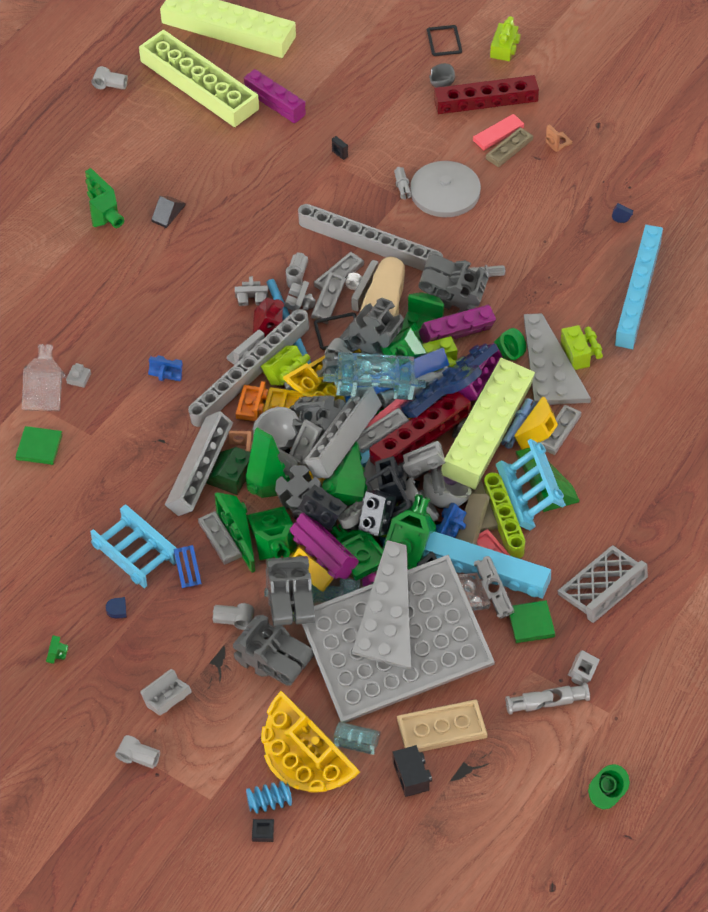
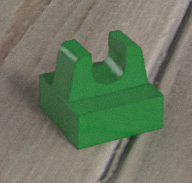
M52 635L46 659L48 663L54 664L55 659L65 660L69 646L60 643L59 636Z

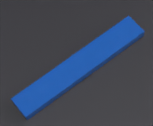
M439 348L342 386L341 390L347 403L358 387L373 386L376 394L381 391H386L399 384L409 382L422 375L449 366V362L444 348Z

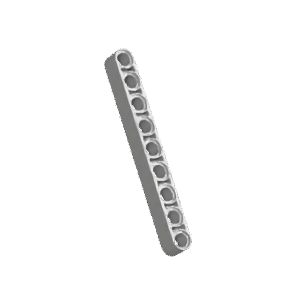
M303 204L298 209L300 226L383 257L398 258L403 264L424 271L429 255L436 254L443 257V254L437 250L310 204Z
M303 309L292 312L197 398L188 409L191 423L196 427H201L207 416L222 410L242 391L244 385H249L263 372L260 367L286 345L292 346L309 330L307 312Z

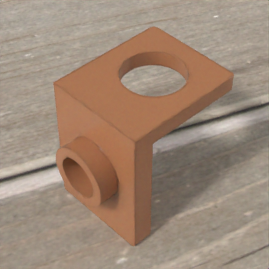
M550 124L547 125L546 143L555 152L572 144V141L563 132L558 133ZM560 138L566 141L563 144H559Z
M229 431L230 444L246 445V451L251 452L253 442L252 431ZM238 435L242 436L244 439L236 440L233 437Z

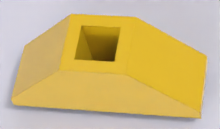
M541 397L514 435L521 449L530 447L529 439L536 442L548 439L558 426L546 397Z
M299 544L290 557H308L311 584L324 592L334 578L327 573L329 570L327 567L324 568L316 562L317 557L309 555L304 550L306 547Z

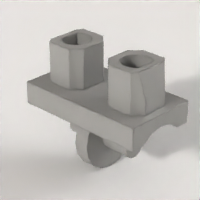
M249 276V282H242V286L235 287V297L238 300L239 306H247L248 298H255V304L259 305L268 297V285L260 286V281H253V276Z
M304 281L302 285L292 282L288 294L294 295L297 298L288 295L284 307L293 310L292 312L298 310L301 305L304 310L313 308L316 304V300L312 297L313 295L310 293L305 295L309 282Z

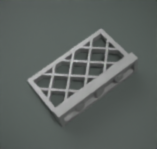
M612 545L558 590V595L587 614V619L594 623L648 578L647 564L642 560L640 562L635 561ZM615 554L619 557V560H607V558ZM619 565L618 571H608V566ZM622 565L633 566L630 570H622ZM598 566H605V571L594 572V569ZM609 576H620L617 581L608 582ZM592 577V583H580L581 579ZM594 577H606V582H594ZM606 587L603 593H594V588ZM592 588V593L580 594V589ZM569 589H578V594L569 595L566 592ZM580 599H592V602L585 606L581 603Z

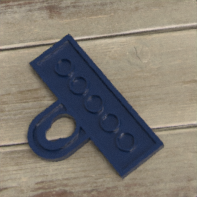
M485 343L481 346L476 345L469 350L470 354L466 357H460L455 362L456 365L454 367L444 370L442 372L443 376L432 380L426 390H420L414 395L415 399L405 402L401 406V411L407 418H415L444 394L458 392L474 382L482 373L479 366L499 350L495 343L489 345Z

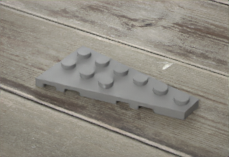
M524 314L529 367L531 371L535 372L532 381L533 400L537 404L541 397H546L549 405L590 403L591 397L543 314Z
M388 540L386 542L352 654L411 670L406 545Z

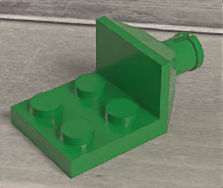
M89 168L85 171V182L88 188L87 195L91 199L89 206L92 225L98 227L109 222L114 228L121 227L125 220L118 213L114 189L92 168Z
M423 292L409 294L408 312L400 331L416 322L419 327L416 336L423 344L418 331L424 322L444 317V303L437 296Z
M416 322L400 331L388 347L384 349L382 346L379 347L392 367L427 353L416 336V332L419 329Z
M415 494L411 508L392 518L383 546L384 551L387 540L406 545L408 570L417 567V563L423 557L430 534L436 530L430 514L426 513L430 498H423V495Z
M284 506L246 515L256 540L259 560L273 557L281 558V556L286 558L297 548V544L293 540L294 535L290 532L293 523Z
M340 524L338 528L341 531L336 526L331 530L330 533L359 560V563L352 569L351 573L355 581L378 570L383 549L370 533L362 530H353L348 533Z

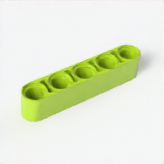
M489 473L484 478V489L490 497L489 502L498 524L499 534L505 550L512 557L520 559L525 553L524 535L501 476L497 473Z

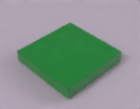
M25 426L16 453V460L54 465L63 435L62 431Z
M547 600L512 605L514 613L509 615L515 643L555 637Z

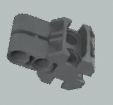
M432 254L428 256L418 286L422 291L439 297L444 303V308L449 310L453 305L460 308L458 311L460 313L479 306L489 275L481 267L476 272L469 269L471 263L466 260L454 263L439 255Z
M380 298L376 300L377 303L374 307L371 303L364 306L339 337L345 341L348 350L353 352L361 348L362 351L372 354L377 351L379 345L383 349L390 345L402 329L404 322L401 314L393 317L389 310L395 307L392 301Z
M330 395L300 397L294 404V410L300 412L299 420L293 419L292 423L296 435H298L304 420L307 419L322 428L318 438L319 441L344 407L345 401L341 399L334 400V397Z
M294 465L289 469L295 476L289 482L282 476L276 480L275 491L286 510L290 507L293 514L292 517L295 520L303 513L298 507L305 494L314 484L322 488L321 482L317 477L312 479L309 474L310 470L302 465Z
M308 557L266 559V587L268 589V602L271 607L273 626L292 625V612H294L296 624L315 623Z
M256 615L233 643V648L237 650L234 653V658L241 666L247 669L248 665L255 668V674L261 677L269 675L287 686L293 684L302 672V669L314 657L313 650L309 646L291 637L282 625L274 627L269 624L268 617L264 615Z

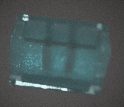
M339 722L334 733V744L338 747L374 755L381 732Z

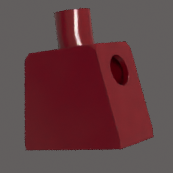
M265 298L254 310L253 334L257 330H261L266 337L282 322L284 303L280 299Z

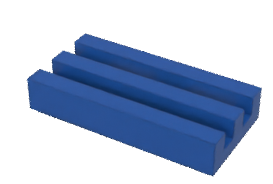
M193 545L173 549L181 587L185 588L202 584ZM187 550H190L193 568L195 572L196 581L194 582L192 579L191 570L189 566L188 556L186 552ZM179 552L183 553L189 583H185Z

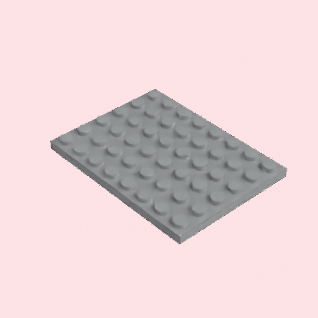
M449 555L407 571L411 670L352 654L373 584L314 606L315 623L302 624L341 724L495 665V661Z

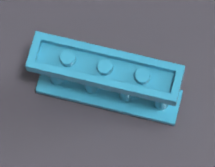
M532 439L528 440L531 451L516 462L508 464L501 460L495 464L505 485L519 525L529 531L536 527L533 521L534 516L552 503L562 508L566 506L563 500L564 495L557 485L546 457L545 447L540 442ZM534 458L537 466L517 479L516 470ZM540 473L543 481L523 494L522 485ZM546 488L549 496L529 510L528 500Z
M125 504L120 508L121 520L102 535H99L94 529L90 531L91 543L94 548L100 549L130 575L135 584H140L145 589L147 587L146 575L163 561H169L173 565L176 564L173 549L177 548ZM125 526H129L134 530V532L114 547L107 542L108 539ZM137 538H143L147 542L128 558L120 553ZM151 549H156L160 555L141 570L133 564Z

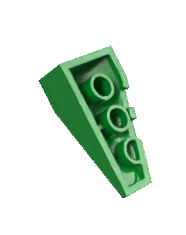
M258 427L254 432L246 474V487L251 494L258 495L261 498L278 496L275 491L276 480L282 476L289 482L290 477L285 475L283 471L285 465L278 458L280 452L273 436Z
M357 442L352 445L350 451L347 452L329 478H325L322 484V488L327 493L340 499L347 506L363 501L367 491V479L364 477L365 469L361 465L362 456Z
M529 447L516 451L518 459L531 451ZM531 459L522 466L525 474L537 466L535 459ZM549 462L557 485L564 495L565 505L578 503L580 500L573 485ZM539 473L529 480L532 488L543 481L541 474ZM545 488L535 496L539 503L549 495ZM552 503L542 511H550L560 508V506Z
M217 492L215 493L216 513L240 550L243 560L253 573L255 572V560L246 516L248 512L244 502L239 501L237 496Z

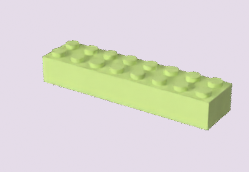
M166 0L160 8L163 24L280 58L284 57L296 38V24L294 21L221 0Z
M165 30L160 31L139 46L142 63L233 127L238 126L259 110L258 94Z
M500 358L445 457V464L442 465L443 476L474 490L477 488L531 387L535 375L534 371Z

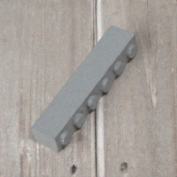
M373 386L358 387L305 458L304 461L314 478H329L333 474L334 470L342 462V459L350 451L352 445L360 437V434L381 407L382 403Z
M221 411L205 418L167 498L165 506L177 516L193 511L233 425V422Z

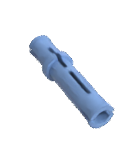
M525 399L521 409L516 412V418L501 441L502 445L507 442L504 447H513L516 441L514 435L536 406L535 401L532 403V399Z

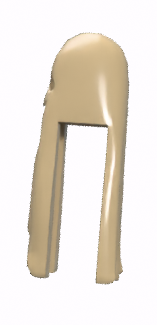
M386 257L379 263L373 275L372 283L365 295L361 310L369 303L374 307L377 303L376 300L385 298L392 301L395 305L394 308L389 310L393 317L399 315V302L405 278V265L400 259Z

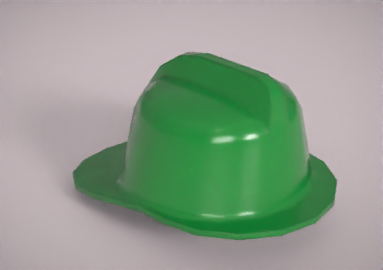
M510 328L494 341L503 359L516 360L526 352V340L518 329Z
M616 764L607 765L592 779L589 784L588 793L591 802L597 808L603 810L610 809L627 792L630 780L626 770Z

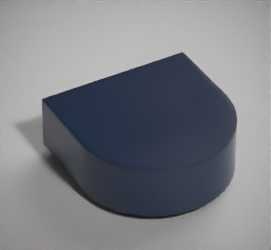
M617 203L612 212L613 220L618 223L627 222L633 215L632 209Z
M125 597L113 598L106 603V612L109 617L114 619L127 618Z

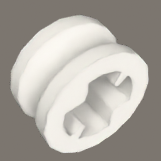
M349 273L345 285L351 290H356L362 276L358 273Z

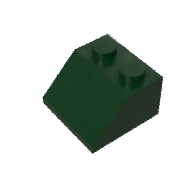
M238 447L221 451L206 484L238 495L246 482L251 452Z

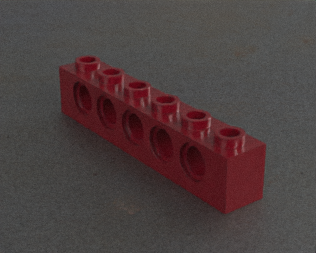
M535 75L434 88V102L438 114L538 102L539 87Z
M459 392L446 394L419 416L402 424L400 428L389 433L378 443L373 444L369 448L370 462L375 465L376 461L394 456L397 465L404 461V454L428 445L467 418L471 412V401Z

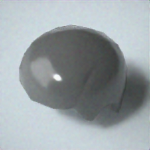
M446 63L432 67L431 75H429L431 84L436 88L451 86L455 80L454 67Z

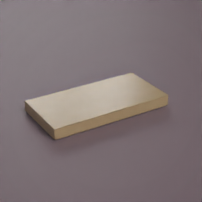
M477 699L397 716L404 747L417 745L419 752L487 738V731Z

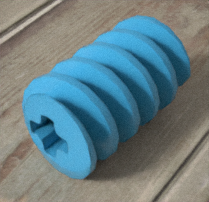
M279 781L278 788L273 782L271 783L270 790L264 784L262 791H260L258 786H255L254 793H252L250 788L246 789L250 812L251 809H254L256 814H258L259 807H262L264 812H267L268 805L275 810L276 803L283 808L284 801L289 806H292L288 782L286 786L283 781Z

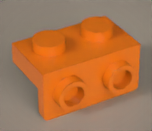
M261 381L260 387L243 386L236 410V419L256 421L263 413L265 407L263 402L267 399L269 392L266 389L265 382Z

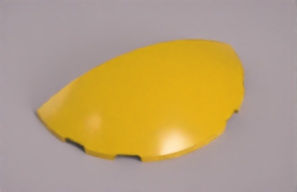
M357 349L352 352L360 359H362L360 349ZM325 355L310 364L302 365L283 377L292 388L306 397L330 395L334 397V400L341 399L344 401L345 398L341 387L350 384L349 381L351 380L350 378L348 381H342L339 376L336 381L328 383L324 376L318 377L316 372L322 369V360L325 359Z
M280 691L267 710L268 718L266 725L262 726L261 741L264 744L266 753L264 757L271 771L285 784L288 782L290 787L309 792H326L327 790L341 787L354 779L360 773L357 767L294 702Z

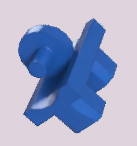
M151 356L149 358L148 375L158 377L159 381H164L165 378L181 381L182 360L175 359L171 361L166 360L164 356Z
M451 503L449 508L443 509L441 514L444 519L441 524L436 525L435 532L455 538L459 529L464 530L466 528L463 520L467 513L460 509L457 504Z

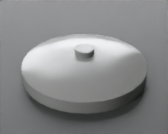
M437 161L423 166L414 174L411 180L410 192L415 205L425 213L437 217H455L468 212L477 204L480 198L481 184L476 173L469 167L453 161Z

